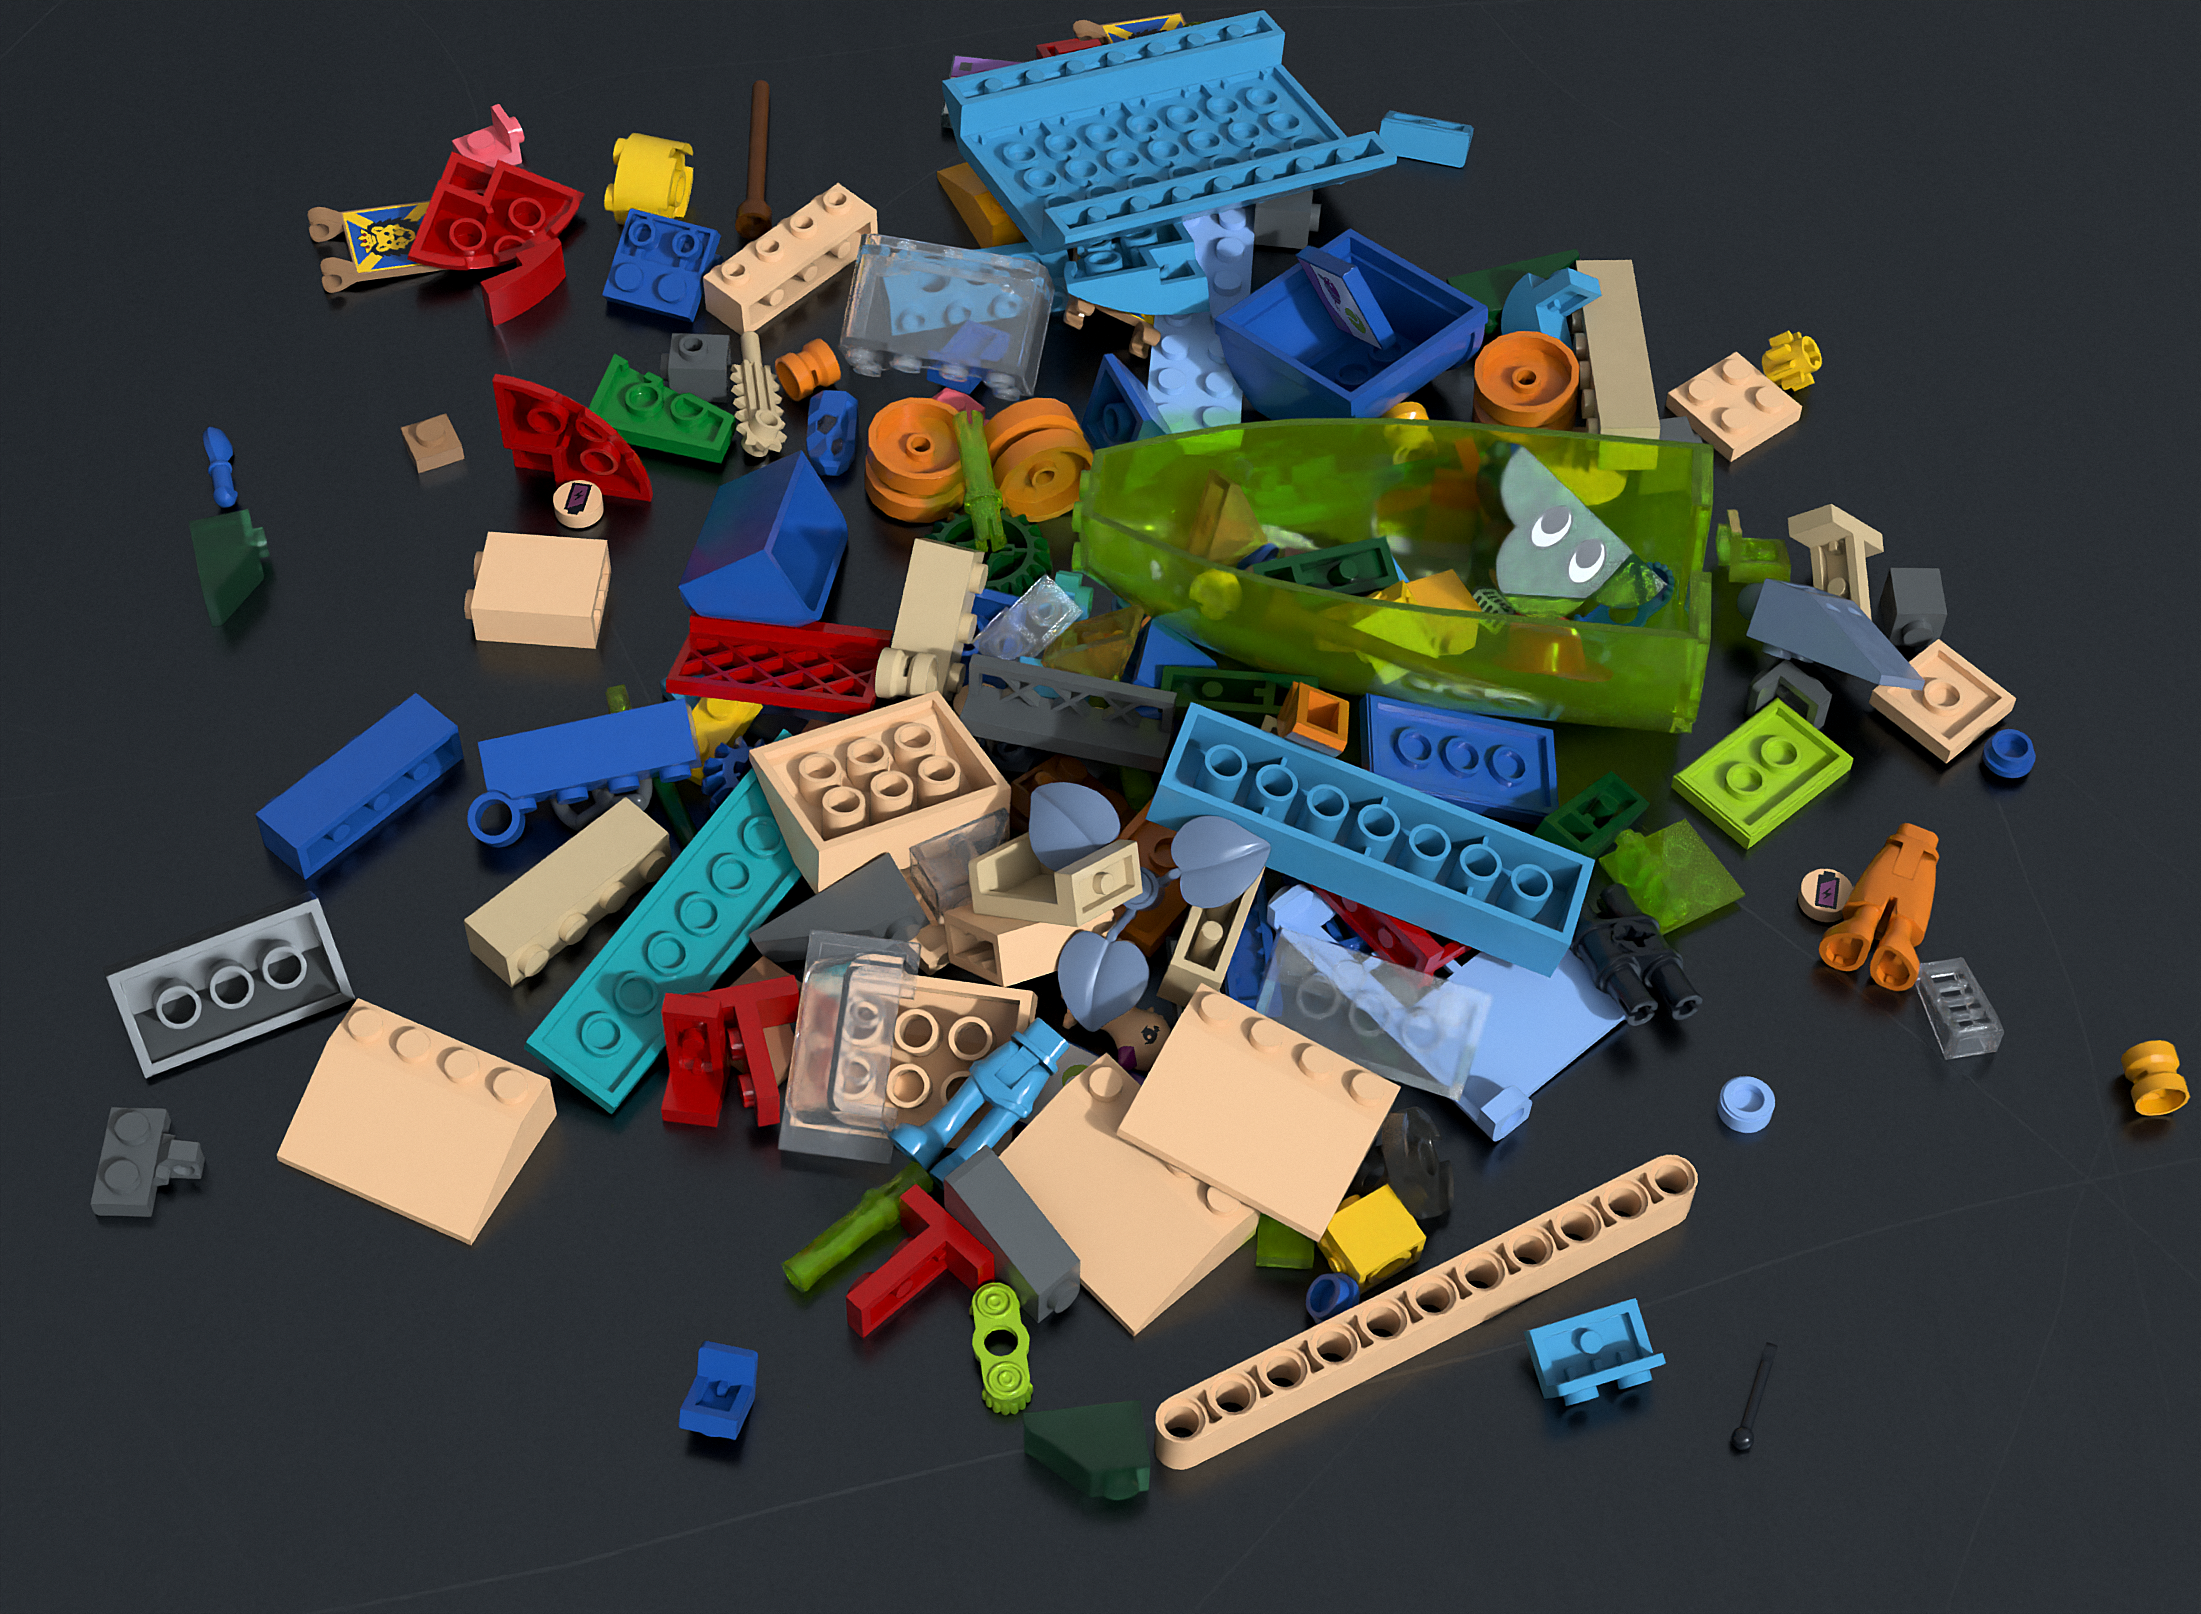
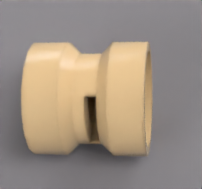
M885 647L880 654L876 670L875 692L877 697L895 700L899 696H904L911 699L936 691L939 670L937 655L920 652L916 656H908L901 649Z

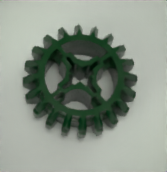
M987 504L983 511L975 512L968 505L964 515L960 516L950 511L946 523L935 521L934 527L931 530L932 533L925 534L924 538L985 552L982 563L984 564V561L987 560L988 576L985 588L1028 598V608H1036L1042 581L1044 579L1049 580V576L1052 574V559H1050V546L1047 539L1042 538L1039 525H1029L1025 514L1013 518L1008 506L999 513L993 512L989 504Z

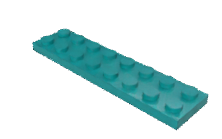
M783 729L773 742L792 737L793 735ZM753 767L524 1045L523 1049L610 1114H613L666 1047L661 1014L665 994L685 995L687 993L711 991L751 941L749 934L765 924L803 876L792 859Z

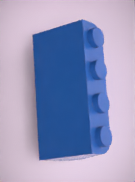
M802 450L719 486L678 585L681 598L690 611H695L700 616L707 618L797 628L806 626L821 618L848 541V528L841 510Z

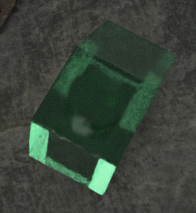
M249 509L189 521L203 597L212 627L223 625L265 578L261 558L270 556L264 528H253Z
M1140 1400L1023 1413L1024 1451L1089 1497L1105 1496L1109 1499L1120 1500L1130 1498L1139 1491L1149 1490L1150 1458Z

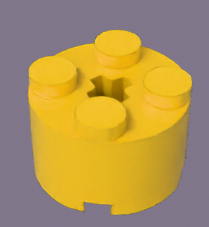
M632 133L628 139L618 138L613 152V163L618 165L615 183H610L605 193V210L614 212L616 222L621 225H625L630 208L674 219L675 216L684 218L693 182V168L685 166V154L693 156L691 145L639 133Z

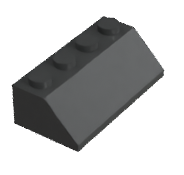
M311 891L102 967L145 1078L355 999L319 899Z

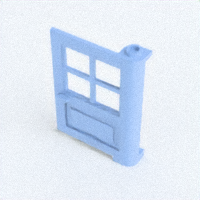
M1304 884L1294 887L1286 885L1272 896L1267 905V923L1493 1141L1504 1138L1529 1118L1532 1101L1528 1098L1530 1095L1625 1019V1015L1610 994L1601 992L1595 987L1592 973L1586 964L1575 956L1570 949L1565 953L1551 978L1482 951L1462 967L1455 960H1452L1442 966L1451 975L1407 1009L1369 973V971L1383 961L1375 951L1358 963L1321 927L1338 913L1315 890L1313 892L1310 891Z

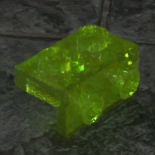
M1727 510L1726 524L1717 523L1715 551L1718 553V566H1726L1729 582H1747V585L1752 583L1764 584L1765 578L1790 582L1791 562L1785 540L1742 538L1737 510Z

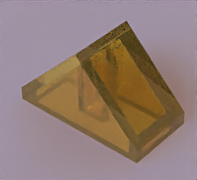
M1211 468L1181 564L1196 576L1212 565H1223L1230 568L1268 542L1240 485L1221 471Z
M1140 604L1051 629L1041 660L1042 665L1046 668L1119 682L1134 648L1144 609Z

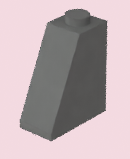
M984 1145L944 1178L945 1210L994 1254L995 1283L1009 1286L1015 1292L1020 1302V1307L1039 1323L1052 1311L1056 1313L1062 1312L1076 1299L1080 1291V1259L996 1153L989 1146Z

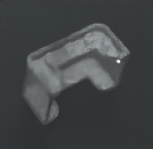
M863 234L859 244L838 349L848 364L854 366V372L866 376L880 377L882 370H891L892 367L907 373H920L921 368L938 370L939 376L953 381L964 382L967 381L968 376L979 377L986 386L992 388L991 395L1000 399L1018 401L1020 395L1033 397L1055 286L1048 269L1031 260L880 234Z

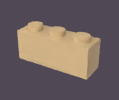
M915 538L891 648L901 649L908 656H916L920 652L937 655L939 670L936 691H939L945 701H951L953 693L959 694L964 683L966 665L960 663L964 643L970 644L975 634L977 615L971 612L975 594L981 595L985 588L988 565L982 564L985 552L928 538Z

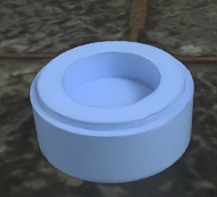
M1739 1076L1727 1081L1721 1089L1717 1102V1111L1721 1120L1731 1129L1743 1133H1753L1763 1129L1769 1123L1775 1107V1097L1769 1086L1763 1081L1750 1076Z

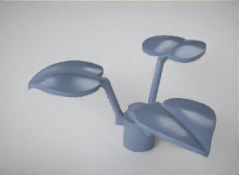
M1057 782L1039 786L1031 794L1029 819L1031 847L1040 862L1055 872L1109 845L1120 833L1121 825L1114 806L1107 798L1091 788L1074 783ZM1200 816L1184 824L1175 835L1171 846V855L1178 868L1171 869L1160 877L1156 872L1140 867L1143 893L1123 903L1126 906V910L1109 929L1106 939L1097 933L1082 931L1075 934L1062 950L1058 964V980L1063 999L1074 1018L1086 1030L1095 1032L1110 1021L1130 1011L1140 1001L1149 982V966L1146 958L1136 945L1127 941H1116V938L1125 926L1137 917L1138 911H1151L1161 904L1165 896V887H1168L1170 882L1180 878L1182 897L1192 906L1200 908L1224 906L1242 895L1258 878L1271 851L1269 842L1252 834L1237 823L1219 816Z

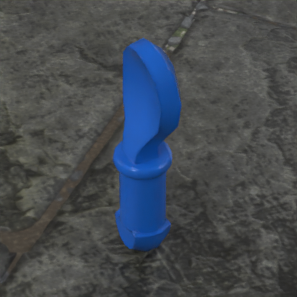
M209 426L203 432V442L210 461L208 473L212 477L214 487L213 498L220 507L227 508L235 504L238 492L234 490L231 476L232 466L228 462L233 455V447L223 431Z

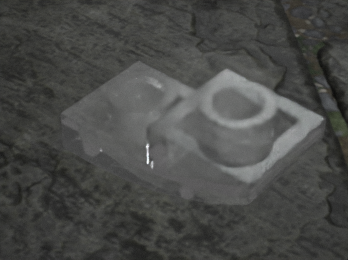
M1045 573L1010 609L1006 606L971 641V644L985 656L1018 662L1020 656L1034 658L1063 633L1084 611Z

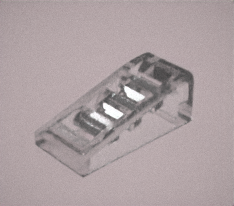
M1964 958L1920 964V972L1915 985L1945 1060L1997 1052L2004 1035L2003 1027ZM1950 975L1955 977V980L1934 983L1932 979ZM1960 990L1961 995L1943 997L1941 995L1942 992ZM1963 1005L1967 1007L1966 1010L1953 1012L1950 1010V1007ZM1968 1020L1973 1022L1972 1025L1959 1026L1958 1022Z

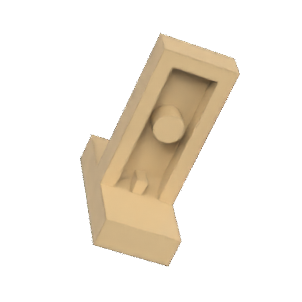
M1833 504L1789 517V536L1810 548L1814 587L1854 601L1872 621L1866 557L1884 552L1882 534Z

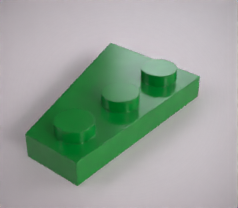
M614 354L588 408L611 425L628 444L720 464L736 431L734 415L690 392L679 394L664 386L663 378L651 372L643 375L629 368L628 360Z

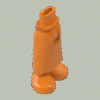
M1903 823L1898 827L1896 834L1887 837L1884 847L1871 860L1853 887L1842 910L1845 921L1828 928L1822 936L1819 944V953L1827 965L1846 972L1857 970L1864 964L1872 946L1873 938L1880 940L1870 963V974L1875 982L1893 991L1907 990L1914 985L1920 972V962L1914 947L1918 946L1924 939L1935 891L1936 864L1939 859V854L1936 850L1939 839L1935 833L1913 824Z

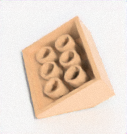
M938 690L749 750V760L792 859L816 895L887 853H890L899 870L1008 834L1011 787Z
M815 962L791 1126L889 1140L887 1135L900 1123L916 1126L924 1125L949 1102L970 1075L969 1068L973 1065L974 1061L985 1059L999 1046L1011 1040V1035L1015 1031L1022 1034L1035 1020L1038 997L1033 991ZM985 1101L945 1148L957 1149L993 1106ZM1015 1124L992 1148L996 1155H1001L1013 1142Z
M1201 983L1179 1017L1119 1126L1116 1135L1319 1242L1382 1128L1401 1087Z
M358 998L328 1039L279 1148L277 1159L286 1165L472 1245L557 1115L551 1082L546 1077Z
M1106 1052L1067 1083L1001 1153L999 1158L1080 1259V1283L1134 1337L1254 1236L1261 1212L1116 1135L1141 1085Z

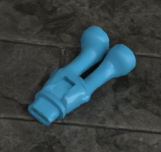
M1037 1017L1022 1034L1015 1031L1011 1035V1040L999 1046L985 1059L974 1061L973 1065L969 1068V1077L933 1118L921 1126L900 1123L887 1137L916 1167L925 1173L974 1112L985 1101L989 1102L993 1108L954 1152L938 1162L929 1172L931 1179L944 1190V1178L984 1145L992 1149L1019 1119H1027L1033 1112V1103L1045 1086L1049 1076H1053L1059 1071L1055 1064L1056 1061L1065 1053L1070 1045L1048 1024Z

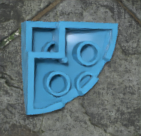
M1174 223L1145 230L1141 233L1104 240L1100 243L1079 246L1077 254L1080 256V259L1077 262L1066 261L1064 267V280L1067 292L1093 304L1119 311L1147 315H1184L1210 311L1207 276L1196 260L1194 240L1183 223Z

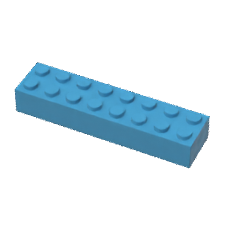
M1193 702L1190 703L1145 818L1176 832L1184 824L1200 816L1211 815L1229 819L1252 834L1269 842L1271 851L1265 864L1268 868L1551 978L1571 945L1595 863L1594 859Z

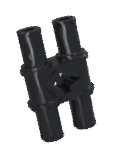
M1616 883L1606 887L1599 895L1601 899H1597V907L1604 913L1607 919L1599 918L1584 898L1571 941V950L1575 956L1582 958L1592 973L1595 987L1601 992L1610 994L1625 1015L1628 1024L1636 1026L1649 1021L1655 1014L1653 1010H1657L1658 1004L1647 991V987L1654 988L1670 1010V1014L1674 1019L1683 1020L1694 1015L1699 1009L1697 1004L1702 1003V997L1696 992L1682 970L1683 959L1681 954L1677 950L1672 949L1660 933V926L1656 918L1643 914L1623 884Z

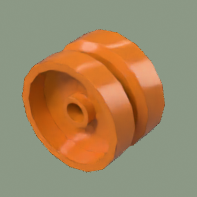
M1517 331L1502 335L1484 346L1475 360L1472 420L1479 435L1495 448L1511 454L1533 455L1534 452L1551 449L1566 440L1576 422L1580 366L1573 351L1555 337L1531 331Z
M913 397L892 402L876 413L868 428L867 455L864 470L865 490L872 503L888 516L910 523L934 522L947 518L950 511L955 512L958 510L969 493L971 466L975 449L974 431L966 417L949 404L932 398Z
M1032 398L1007 407L998 412L983 427L976 441V457L985 476L991 483L992 492L1001 509L1003 510L1008 506L1013 518L1025 514L1027 521L1041 522L1059 517L1077 507L1091 493L1098 480L1099 464L1089 444L1083 437V431L1075 415L1067 404L1054 398Z

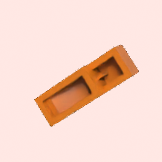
M1293 681L1277 716L1278 735L1328 756L1337 757L1344 751L1347 744L1349 701L1302 682Z

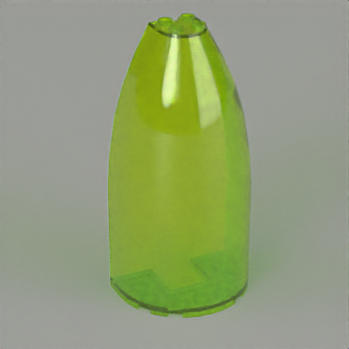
M1400 418L1283 419L1228 424L1161 435L1095 450L1091 470H1082L1079 500L1084 502L1075 501L1072 516V532L1079 533V540L1081 542H1074L1072 572L1084 573L1138 611L1200 646L1265 673L1319 677V687L1360 698L1369 693L1426 707L1461 713L1690 735L1692 733V724L1696 721L1711 641L1712 573L1702 572L1713 508L1714 444L1461 421ZM1555 506H1565L1572 511L1574 517L1573 526L1566 538L1554 547L1542 549L1560 565V568L1521 611L1552 612L1561 614L1569 620L1436 608L1365 598L1273 579L1236 568L1246 550L1258 539L1265 544L1272 542L1277 545L1279 552L1276 558L1279 559L1281 550L1286 546L1304 552H1311L1386 535L1391 555L1409 582L1453 569L1467 590L1471 592L1522 534L1529 538L1532 524L1544 511ZM1598 538L1602 540L1607 548V557L1602 570L1593 580L1586 584H1573L1567 576V563L1572 552L1587 539ZM1648 562H1652L1653 565L1655 562H1660L1661 566L1665 564L1668 570H1672L1675 585L1670 601L1650 616L1643 627L1572 621L1576 614L1584 618L1599 606L1600 601L1607 593L1623 588L1636 578L1641 564L1646 566ZM1618 601L1611 606L1609 617L1615 623L1626 624L1635 619L1638 608L1630 601Z

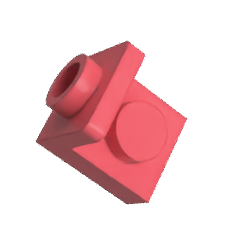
M500 104L490 107L492 126L452 140L455 153L495 168L497 160L514 166L522 163L520 143L524 142L522 128L516 117L509 118Z

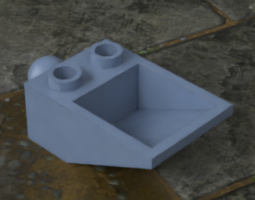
M1765 578L1764 584H1749L1739 593L1737 598L1738 611L1744 619L1750 621L1746 636L1764 642L1761 651L1790 660L1792 657L1808 663L1816 661L1878 685L1922 691L1925 680L1854 601L1812 586Z

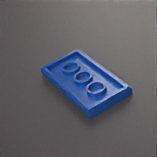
M1366 693L1359 701L1362 769L1476 814L1540 825L1544 818L1559 808L1553 730Z

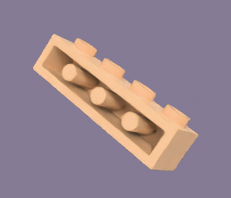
M837 183L823 194L814 197L810 203L790 217L781 220L777 226L757 240L748 243L741 251L721 265L713 267L708 274L703 276L706 310L739 335L747 331L754 332L877 245V210Z

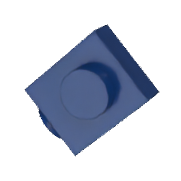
M704 1341L698 1352L697 1376L680 1408L679 1428L700 1432L710 1437H724L736 1440L755 1399L758 1353L754 1350Z

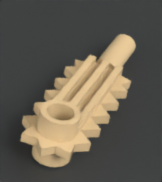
M747 331L740 337L743 361L741 365L733 364L731 367L733 373L730 379L737 384L733 386L731 391L738 396L733 404L740 409L734 417L742 422L738 424L736 430L743 435L741 440L743 449L753 456L763 457L767 455L769 449L780 452L782 449L781 443L787 439V436L780 431L785 426V423L780 418L784 411L776 405L782 400L775 393L780 388V385L775 382L777 375L771 373L770 366L764 365L763 367L759 336L753 331Z

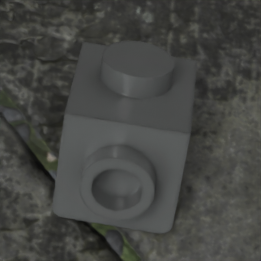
M1785 659L1771 671L1767 669L1762 670L1751 681L1747 689V693L1750 696L1745 714L1751 718L1778 697L1815 728L1820 729L1825 723L1832 694L1825 689L1819 680L1809 677L1797 666Z

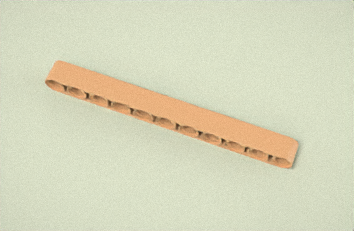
M1678 1155L1657 1157L1168 1398L1161 1403L1156 1412L1154 1451L1157 1458L1163 1465L1172 1469L1184 1470L1194 1467L1678 1225L1686 1219L1698 1183V1174L1694 1166L1687 1159ZM1660 1188L1672 1189L1676 1194L1667 1193ZM1613 1211H1623L1631 1217H1621ZM1566 1234H1576L1584 1240H1572ZM1517 1258H1530L1537 1264H1525ZM1481 1281L1489 1287L1485 1289L1476 1288L1469 1282ZM1433 1305L1439 1308L1441 1312H1427L1420 1306ZM1384 1329L1393 1336L1379 1337L1374 1335L1371 1330ZM1334 1353L1341 1356L1344 1360L1329 1362L1323 1359L1321 1355ZM1286 1378L1292 1381L1294 1385L1279 1387L1270 1380ZM1231 1402L1241 1405L1244 1409L1238 1412H1228L1223 1410L1220 1405ZM1180 1427L1190 1430L1193 1434L1189 1437L1179 1438L1171 1435L1168 1431Z

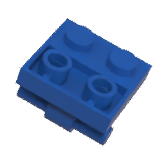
M630 208L602 296L610 302L693 323L704 291L703 276L708 274L713 267L723 263V256L715 254L721 235L714 229Z

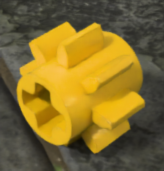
M1788 330L1769 339L1772 349L1766 351L1762 356V367L1767 378L1777 386L1782 384L1783 390L1792 388L1794 391H1797L1815 383L1811 373L1818 371L1821 367L1822 358L1817 344L1811 337H1802L1800 332L1791 334Z

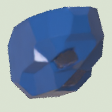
M823 390L810 399L806 450L809 462L820 475H841L849 469L857 454L860 419L859 401L847 391Z

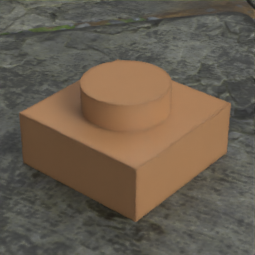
M447 414L400 428L403 442L418 474L465 459L462 444Z

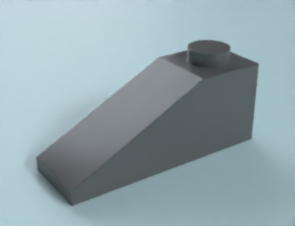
M887 853L753 931L749 936L762 956L764 955L773 963L885 951L893 945L909 942L918 935L920 929L931 923L890 853Z

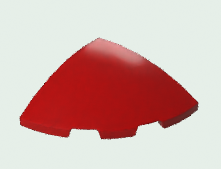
M451 152L407 260L426 266L450 270L482 269L516 262L515 253L556 238L577 213L585 193L501 160H497L495 168Z
M500 374L494 375L492 382L503 446L506 449H512L515 467L554 472L556 488L570 481L584 480L595 484L603 495L651 502L653 491L645 467L635 451L604 419L587 407L550 388L516 377Z

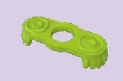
M992 1282L980 1287L971 1301L969 1314L973 1315L975 1324L972 1349L981 1365L984 1387L981 1396L983 1400H986V1406L992 1407L995 1413L1001 1411L1003 1415H1008L1010 1412L1016 1414L1019 1409L1023 1410L1026 1408V1402L1029 1403L1031 1401V1394L1033 1393L1027 1361L1030 1337L1026 1327L1021 1323L1020 1302L1015 1292L1005 1284ZM1007 1330L1016 1337L1018 1345L1012 1353L1005 1356H996L985 1348L984 1340L992 1331Z

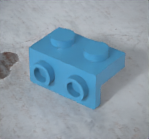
M1636 1298L1523 1332L1544 1399L1563 1396L1566 1406L1598 1397L1599 1393L1596 1385L1612 1380L1617 1381L1619 1389L1652 1380L1650 1369L1666 1364L1663 1352L1653 1354Z

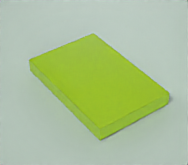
M1777 697L1673 777L1671 788L1748 850L1849 771L1854 758Z

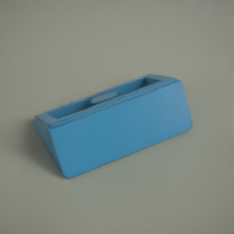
M1389 110L1381 121L1379 136L1397 156L1460 168L1466 162L1474 128L1471 125Z

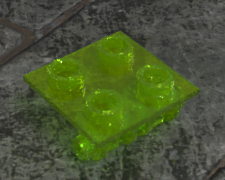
M1686 819L1646 837L1642 833H1634L1632 829H1626L1615 839V843L1618 845L1616 851L1599 858L1598 861L1615 883L1623 884L1627 888L1629 895L1643 914L1656 918L1662 935L1745 896L1742 888Z

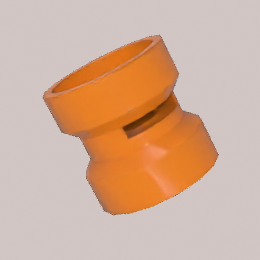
M819 338L805 344L800 353L794 354L789 352L775 361V370L780 384L789 397L798 402L810 396L815 387L819 385L828 387L837 382L841 376L840 367L833 351L826 342Z

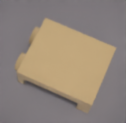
M1029 832L970 860L968 863L969 885L972 893L973 909L976 914L1078 928L1143 893L1137 841L1119 839L1055 872L1047 868L1037 858L1031 847Z

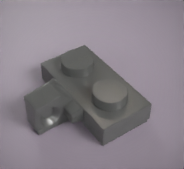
M111 1107L90 1203L94 1214L100 1216L151 1217L158 1186L168 1185L169 1178H202L205 1157L200 1148V1143L177 1140L175 1135L168 1134L171 1119L167 1109Z

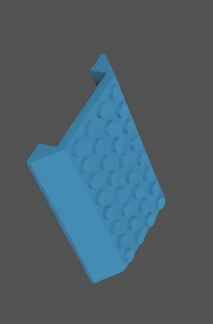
M1265 10L942 81V91L960 154L1040 256L1055 254L1063 250L1088 244L1100 243L1104 240L1133 233H1141L1145 230L1174 223H1183L1186 220L1215 213H1224L1228 210L1330 185L1343 184L1347 181L1370 176L1395 165L1397 162V155L1375 131L1347 137L1281 64L1285 32Z

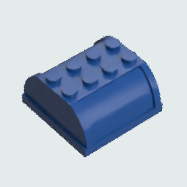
M1351 228L1321 247L1320 250L1357 266L1396 335L1397 341L1385 351L1336 327L1300 262L1214 318L1215 334L1220 336L1222 350L1228 367L1251 405L1258 412L1274 421L1278 427L1285 428L1332 452L1340 451L1360 435L1364 427L1444 371L1456 369L1473 358L1481 347L1485 324L1488 322V307Z

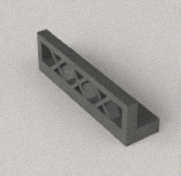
M973 653L969 663L968 696L959 719L972 736L1162 773L1173 739L1177 693ZM983 674L1001 677L1009 687L1003 690L983 686ZM1038 685L1052 687L1060 696L1056 699L1044 698L1033 688ZM1089 695L1103 697L1111 706L1106 709L1091 707L1083 698ZM1144 705L1163 709L1162 721L1142 717L1134 708Z

